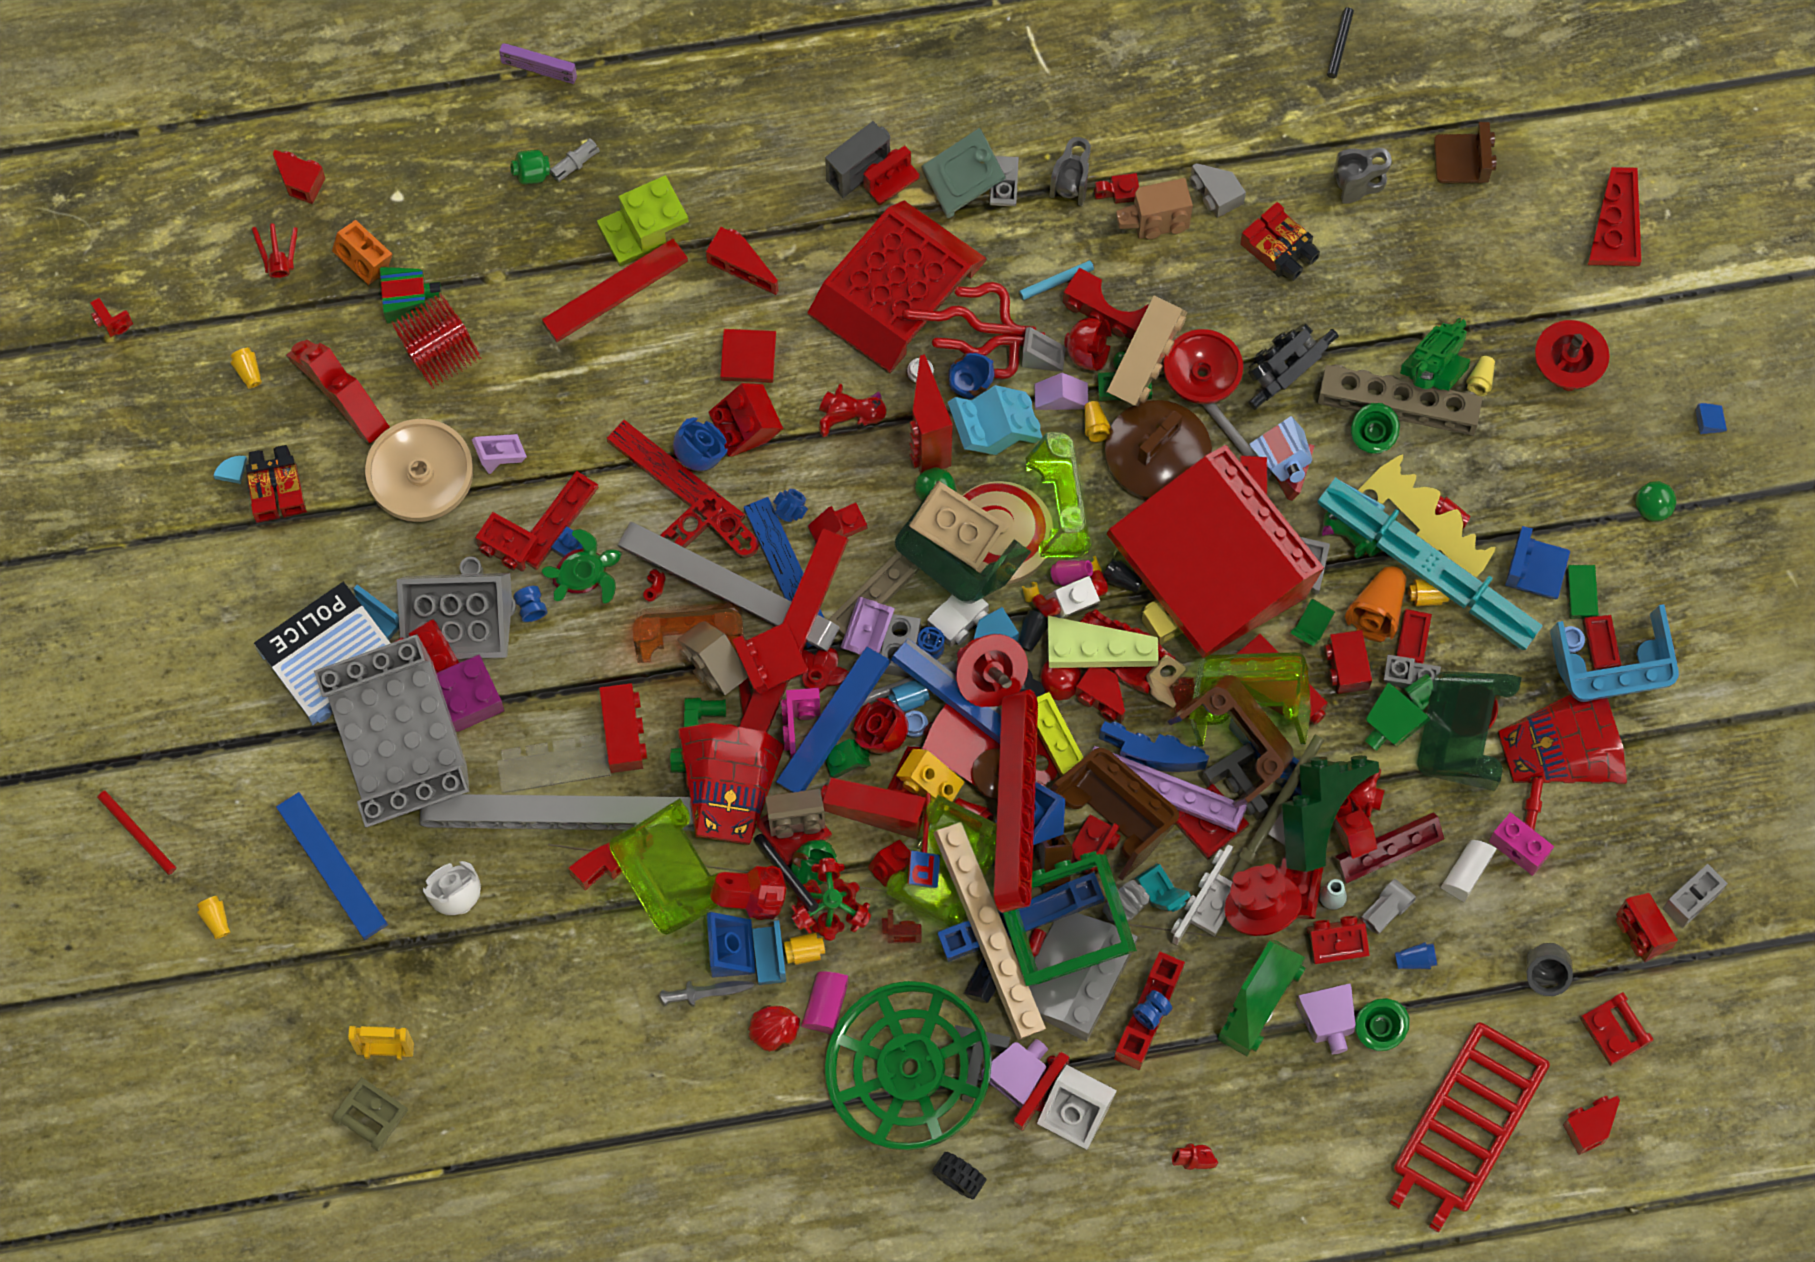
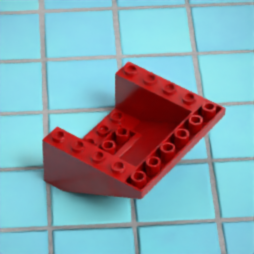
M1227 445L1204 456L1109 528L1106 534L1203 659L1305 600L1324 569V566Z

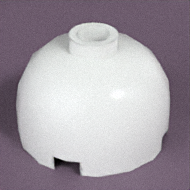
M460 861L461 866L455 867L451 863L446 864L435 870L427 878L426 883L428 886L426 889L423 888V892L436 911L445 915H459L467 913L475 905L480 897L481 883L470 863Z

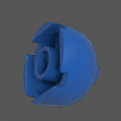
M688 418L681 424L674 435V453L678 460L687 468L696 471L711 469L727 453V449L725 450L724 447L727 442L726 438L712 423L705 421L703 424L696 422L698 418Z

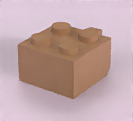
M1181 178L1139 187L1135 193L1134 205L1116 211L1119 229L1136 228L1139 239H1154L1161 234L1170 232L1178 234L1189 229L1193 204L1186 179Z

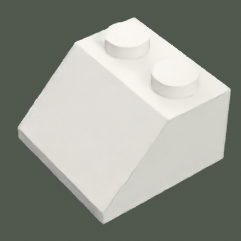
M1066 1065L1053 1086L1037 1124L1087 1150L1117 1090Z

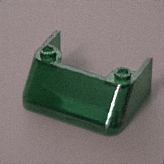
M924 501L895 539V547L898 552L966 604L975 603L1004 587L1031 553L1030 550L1014 539L997 562L988 564L979 573L970 565L909 526Z

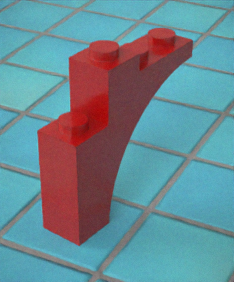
M306 339L296 343L291 348L292 351L286 355L290 362L305 373L322 390L360 438L370 444L390 428L357 378L345 371L329 347L322 343L314 344Z

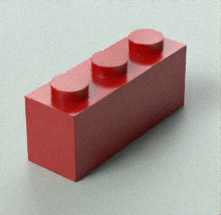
M632 683L600 687L610 772L617 773L643 769L642 760L647 759L646 744L640 743L639 734L644 733L642 717L637 718L636 708H641L639 692L633 691Z

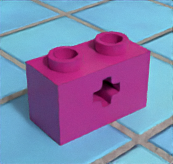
M1511 812L1493 832L1489 840L1493 846L1532 876L1550 856L1554 848L1551 843Z

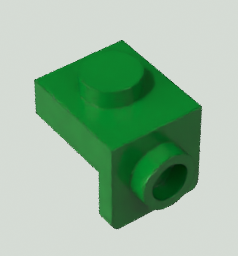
M850 738L836 745L826 759L831 777L838 778L857 767H870L871 763L868 758L870 753L862 748L856 740Z

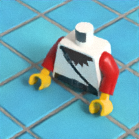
M1093 556L1094 560L1091 562L1093 574L1091 576L1059 588L1045 597L1040 594L1036 582H1031V588L1022 586L1025 601L1032 602L1045 617L1052 616L1063 619L1099 604V597L1107 593L1108 585L1101 572L1102 569L1097 557Z

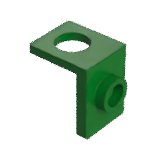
M1311 599L1297 626L1291 630L1290 634L1315 646L1322 638L1335 611L1315 599Z

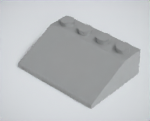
M510 573L405 576L397 579L400 638L410 637L408 633L434 619L457 659L472 658L479 654L481 658L507 657L512 605Z
M1079 913L1054 921L1039 954L1035 958L1037 969L1041 970L1120 943L1121 940L1117 928L1113 924ZM1132 934L1136 946L1138 937ZM1132 953L1035 986H1029L1042 1020L1087 1042Z

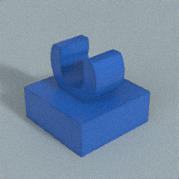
M566 526L551 546V549L559 556L564 557L567 553L576 549H583V547L572 536L574 530Z

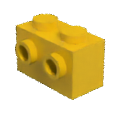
M912 749L896 775L904 782L903 787L908 791L926 798L927 793H930L931 809H948L964 784V781L932 753L922 749Z

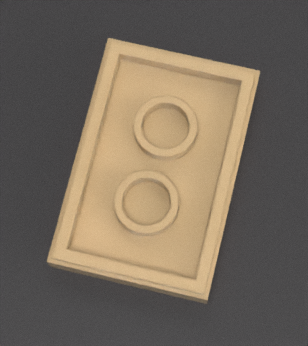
M937 481L909 526L977 570L1006 524L945 484Z

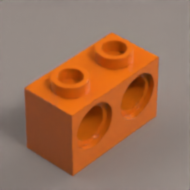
M357 220L337 232L332 252L368 285L381 277L380 267H389L393 255Z

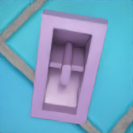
M1060 373L1035 383V410L1084 409L1085 404L1088 403V383L1067 374Z

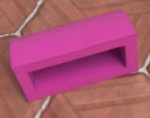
M821 971L816 974L801 1027L830 1035L833 1034L848 987V975Z

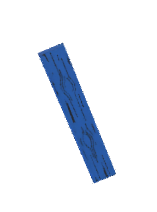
M766 497L744 506V511L784 598L792 602L804 573L770 499ZM820 609L818 615L824 618ZM808 642L805 643L807 648L813 646Z

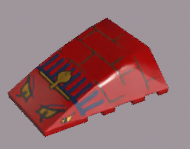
M1570 694L1498 731L1513 783H1532L1533 778L1543 779V783H1627L1624 748L1608 698L1583 702L1576 700Z
M717 723L679 728L678 735L679 739H681L682 759L686 767V783L690 791V807L695 836L750 845L766 801L765 797L769 793L781 759L784 745L765 731Z

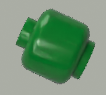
M540 150L519 151L515 156V160L510 163L512 176H516L521 184L542 183L546 176L550 174L549 158Z

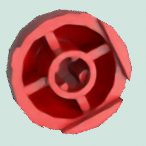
M1085 318L1078 321L1072 327L1071 331L1065 336L1064 345L1074 364L1080 368L1093 371L1104 368L1111 345H1106L1107 336L1111 337L1110 323L1105 319Z
M877 698V702L872 705L867 703L858 713L854 723V731L857 732L855 740L867 751L876 754H887L897 750L906 740L909 732V723L905 712L889 699Z

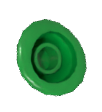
M1370 403L1362 407L1355 414L1351 423L1353 442L1361 450L1368 453H1382L1389 450L1396 443L1399 436L1400 423L1398 416L1391 407L1383 403Z
M1388 998L1376 999L1367 1003L1359 1011L1355 1020V1031L1359 1040L1367 1048L1376 1051H1388L1398 1046L1405 1039L1409 1031L1410 1018L1406 1008L1398 1001Z

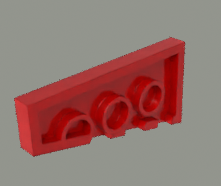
M1612 167L1588 265L1640 266L1642 260L1638 168Z

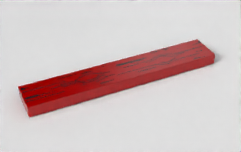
M623 420L607 437L609 444L689 507L703 495L711 493L718 496L741 522L744 520L745 514L626 420ZM716 501L714 503L706 502L707 509L702 514L699 510L696 512L705 518L703 514L706 511L714 512L716 510L714 506ZM726 519L721 524L722 531L726 533L733 531L735 528V521L733 519Z

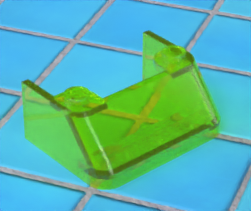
M1296 652L1209 655L1200 661L1193 699L1220 677L1233 675L1241 681L1260 707L1283 706L1284 717L1287 721L1294 723L1300 744H1306L1311 704L1308 666L1302 654ZM1201 704L1190 713L1189 720L1198 747L1204 746L1207 725L1224 723L1230 717L1227 712L1223 715L1215 716L1210 714Z

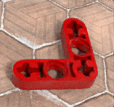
M711 493L699 498L660 535L666 539L670 537L673 540L679 535L675 531L679 528L686 538L683 540L679 536L675 543L686 548L705 529L712 525L741 557H752L759 548L756 537L718 496ZM716 501L714 505L716 510L714 512L706 511L703 514L706 520L703 522L701 517L695 512L699 510L702 514L707 509L706 502L714 503ZM688 518H695L698 521V526L694 531L688 532L684 529V522ZM726 519H733L735 521L734 530L728 533L723 532L721 529L722 522ZM738 534L746 541L752 540L749 543L751 546L749 550L745 548L740 550L742 544L736 538Z

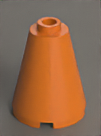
M1395 566L1384 567L1346 611L1345 619L1349 627L1352 623L1357 628L1356 631L1362 630L1364 638L1368 640L1384 642L1386 638L1390 637V640L1393 639L1397 632L1407 581L1405 574L1400 568Z

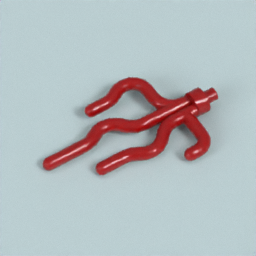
M985 282L977 287L959 286L955 288L954 292L958 297L967 298L981 297L989 292L996 293L1000 299L999 313L1002 324L981 322L972 311L959 305L950 306L942 311L903 310L902 316L908 320L940 322L960 316L976 331L1003 334L992 337L983 346L978 348L972 347L967 342L959 339L934 338L932 340V346L935 348L956 349L964 354L978 353L984 356L990 354L1000 345H1009L1008 367L1005 369H994L995 379H1009L1014 376L1019 366L1020 346L1024 347L1026 328L1031 327L1036 330L1035 326L1018 325L1012 321L1010 317L1009 293L1004 286L996 282Z

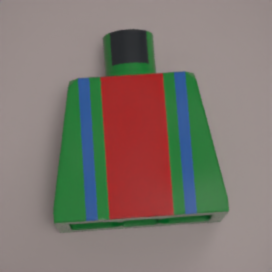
M380 267L383 312L387 324L397 322L396 319L399 321L408 319L406 314H409L411 318L414 317L412 314L418 316L419 314L416 309H419L422 312L421 314H424L422 309H426L425 311L428 312L425 301L427 302L429 298H435L434 296L438 298L442 296L439 295V293L442 294L441 283H425L424 273L421 269Z

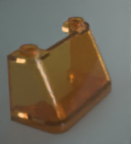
M729 602L642 609L636 615L633 624V641L637 663L651 662L653 652L657 649H664L663 636L683 635L695 625L704 621L723 632L738 654L732 640L741 635L745 638L742 609Z

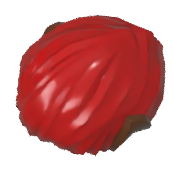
M764 1006L752 1015L748 1029L750 1040L763 1050H768L769 1052H777L783 1048L790 1047L797 1037L800 1018L784 1006Z

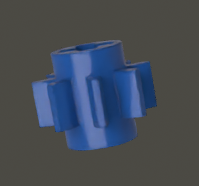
M795 489L784 490L783 493L779 492L773 501L777 505L776 514L787 522H792L793 519L795 521L798 518L802 519L808 510L804 506L806 503L805 496Z

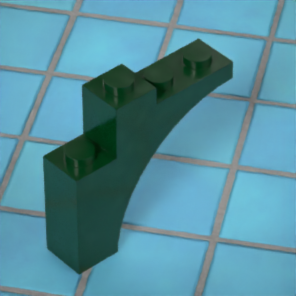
M1363 755L1353 756L1351 761L1332 762L1327 761V757H1313L1311 762L1300 765L1302 795L1294 796L1292 801L1282 803L1286 866L1288 869L1309 872L1326 866L1327 844L1334 819L1351 791L1363 780L1379 773L1378 761L1367 760V756Z

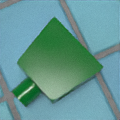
M1388 683L1366 718V721L1375 729L1364 741L1376 751L1387 739L1398 747L1429 722L1431 718L1392 684Z

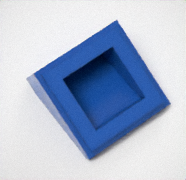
M1699 403L1695 412L1700 434L1727 431L1721 405Z

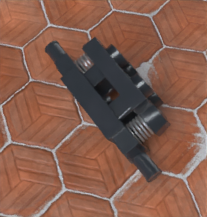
M1305 323L1296 329L1290 330L1288 333L1282 332L1272 340L1274 345L1268 350L1264 348L1253 357L1255 361L1249 366L1248 374L1253 381L1258 380L1262 385L1257 389L1258 394L1248 401L1250 407L1256 410L1276 393L1285 390L1322 357L1321 354L1339 337L1338 333L1334 329H1330L1322 338L1313 340L1314 338L1311 336L1313 330ZM1289 358L1290 361L1285 364L1284 361Z

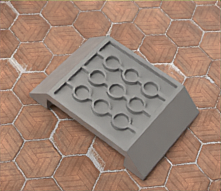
M418 635L410 636L314 670L322 697H328L362 799L357 801L365 828L470 792L467 764L433 662Z

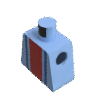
M1292 416L1250 443L1251 448L1259 457H1267V466L1280 481H1285L1288 478L1291 482L1301 481L1305 477L1303 468L1312 462L1305 432Z

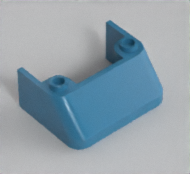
M1664 604L1659 605L1650 613L1655 639L1645 641L1638 647V664L1587 672L1584 660L1579 655L1569 652L1563 621L1557 622L1552 627L1550 635L1557 669L1569 692L1576 700L1584 702L1668 688L1677 681L1679 670Z

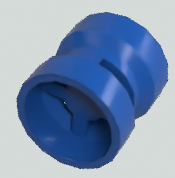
M538 586L522 588L513 596L516 604L521 608L520 616L523 622L536 621L544 617L548 612L545 604L540 600L541 592Z
M926 627L920 631L917 639L920 648L936 660L944 653L945 639L941 630L936 627Z
M1152 990L1146 996V1001L1136 1006L1133 1014L1143 1026L1154 1030L1160 1023V1018L1167 1016L1173 1008L1165 996L1158 991Z

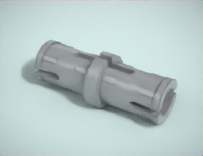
M589 138L573 152H567L563 160L550 168V173L557 182H561L562 179L575 169L580 170L584 162L596 153H599L600 150L596 147L595 142Z

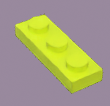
M1048 692L1037 697V733L1059 775L1062 777L1084 757L1051 694Z

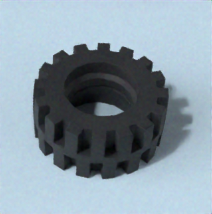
M946 1151L932 1170L933 1174L943 1181L944 1184L972 1200L975 1199L987 1181L984 1175L976 1168H973L971 1164Z

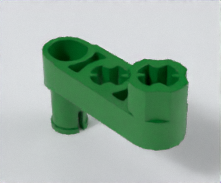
M685 698L684 727L699 725V719L706 716L726 717V699L702 700V698ZM671 748V773H686L681 753L682 748Z

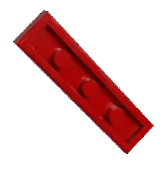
M578 471L574 473L531 530V533L538 536L539 542L525 561L527 565L538 570L552 551L551 546L566 526H571L598 490L599 485Z

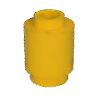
M1414 579L1413 585H1409V600L1414 601L1415 606L1442 605L1443 602L1449 601L1446 595L1423 579Z
M816 933L791 937L790 941L784 942L788 964L795 963V965L819 961L821 960L820 955L826 954L823 937L817 938Z

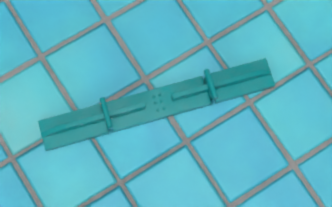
M1336 477L1319 498L1318 504L1370 542L1376 539L1378 541L1377 547L1462 608H1465L1467 605L1471 607L1469 613L1521 650L1527 649L1542 628V624L1488 587L1493 579L1491 576H1488L1484 582H1481L1397 522L1395 518L1399 514V510L1395 509L1391 516H1389Z

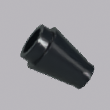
M1112 558L1103 573L1107 583L1133 591L1134 593L1138 591L1143 582L1138 574L1120 559L1117 561Z
M1029 610L1028 614L1023 617L1019 644L1025 651L1033 652V649L1048 628V618L1042 613Z

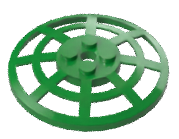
M904 981L891 983L861 997L839 1020L831 1036L826 1054L825 1074L830 1099L844 1122L862 1138L878 1146L893 1150L910 1151L925 1149L940 1144L954 1136L968 1124L978 1111L986 1096L990 1082L992 1067L991 1048L986 1031L978 1016L954 993L926 982ZM904 992L933 994L928 1011L923 1009H905L895 1012L888 996ZM944 999L953 1003L964 1012L976 1030L962 1038L951 1023L939 1016ZM878 1001L884 1017L870 1027L862 1040L859 1041L845 1035L858 1015ZM908 1018L925 1019L920 1034H904L899 1020ZM938 1024L945 1029L953 1038L954 1043L940 1049L930 1040L935 1025ZM886 1026H889L894 1038L882 1050L871 1046L870 1043L874 1037ZM981 1041L984 1055V1073L981 1087L978 1088L966 1083L969 1071L967 1048ZM840 1046L856 1052L853 1067L856 1086L843 1091H839L836 1072ZM959 1053L961 1067L960 1076L957 1080L945 1075V1060ZM867 1056L878 1061V1077L864 1083L863 1062L864 1057ZM910 1060L917 1061V1071L912 1075H907L904 1071L905 1064ZM939 1086L953 1090L954 1092L940 1108L934 1110L930 1096L936 1092ZM884 1088L894 1098L888 1111L885 1112L876 1105L869 1093ZM961 1094L975 1098L972 1107L966 1115L951 1129L942 1133L938 1118L946 1114L955 1105ZM860 1097L867 1108L883 1120L876 1134L867 1131L849 1113L844 1102ZM919 1101L924 1116L915 1118L898 1117L904 1102ZM894 1124L909 1127L927 1124L932 1137L925 1141L911 1143L894 1142L886 1139Z

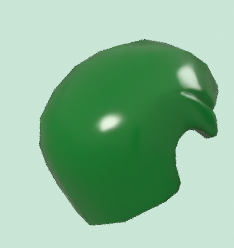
M933 467L923 471L917 477L915 491L922 503H924L937 481L957 492L954 478L947 470Z
M1661 481L1649 482L1642 486L1637 492L1635 501L1641 516L1651 522L1663 521L1670 517L1677 503L1674 490Z

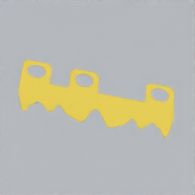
M1399 455L1381 466L1360 487L1358 491L1361 493L1367 489L1374 490L1378 495L1377 502L1381 504L1389 498L1420 529L1416 534L1418 537L1438 551L1441 550L1449 559L1474 577H1477L1485 569L1495 552L1496 547H1490L1487 550H1476L1475 534L1462 537L1463 521L1458 509L1441 515H1435L1440 491L1430 487L1413 488L1416 475H1401L1400 473L1403 455Z

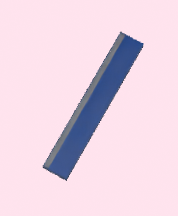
M907 638L893 655L891 661L1000 744L1002 710L997 706L979 707L967 701L958 689L956 675Z

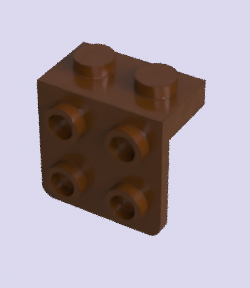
M1479 122L1476 134H1438L1435 136L1436 179L1439 183L1489 182L1491 173L1496 171L1497 165L1496 155H1492L1491 147L1495 145V133L1490 132V122Z

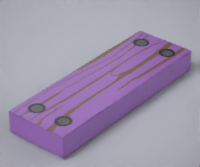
M502 43L499 50L503 64L572 84L575 83L577 78L574 63L506 43Z

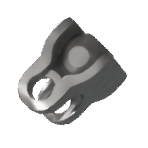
M1073 137L1068 141L1064 154L1057 160L1052 172L1051 198H1055L1057 192L1066 198L1078 196V205L1083 206L1086 198L1088 160L1091 149L1088 140L1081 137ZM1081 146L1085 151L1081 156L1072 154V148Z
M1355 148L1343 150L1337 154L1333 173L1338 186L1343 190L1341 196L1342 203L1356 202L1365 195L1378 193L1385 188L1387 183L1386 173L1392 163L1391 155L1386 149L1373 148L1361 150ZM1376 157H1381L1384 159L1385 164L1373 165L1372 160ZM1379 177L1381 182L1374 184L1370 180Z

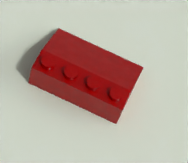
M925 354L920 355L913 404V421L909 422L911 428L909 435L912 442L909 443L911 450L909 457L913 468H918L920 474L933 467L940 469L951 467L953 424Z

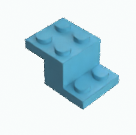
M995 385L973 400L955 397L948 401L964 449L997 455L1019 440L1037 443L1043 439L1040 423L1034 415L1032 401L1027 392Z

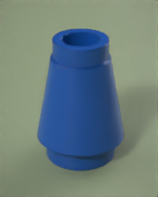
M1426 942L1395 953L1398 969H1431V966H1437L1433 943L1426 945Z

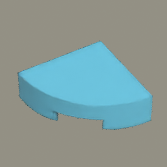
M234 456L226 459L215 470L214 478L241 484L247 457Z

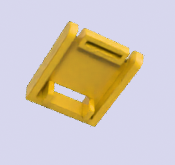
M349 1026V1041L356 1054L364 1055L365 1059H370V1055L397 1056V1060H402V1057H413L414 1042L407 1028L396 1029L395 1027L370 1026L356 1028V1026Z

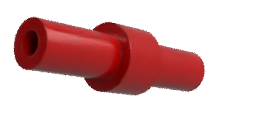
M1533 778L1530 797L1526 799L1524 809L1527 811L1525 824L1534 831L1537 815L1541 813L1543 803L1540 798L1544 780L1539 778Z

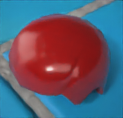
M1047 660L1042 667L1040 683H1042L1045 689V694L1049 692L1052 698L1058 701L1068 700L1075 695L1076 686L1081 680L1080 668H1049V660Z

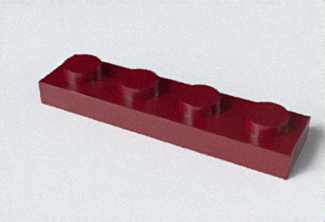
M1433 812L1377 837V849L1355 859H1352L1347 851L1335 857L1342 880L1347 884L1438 843L1445 838L1439 817Z

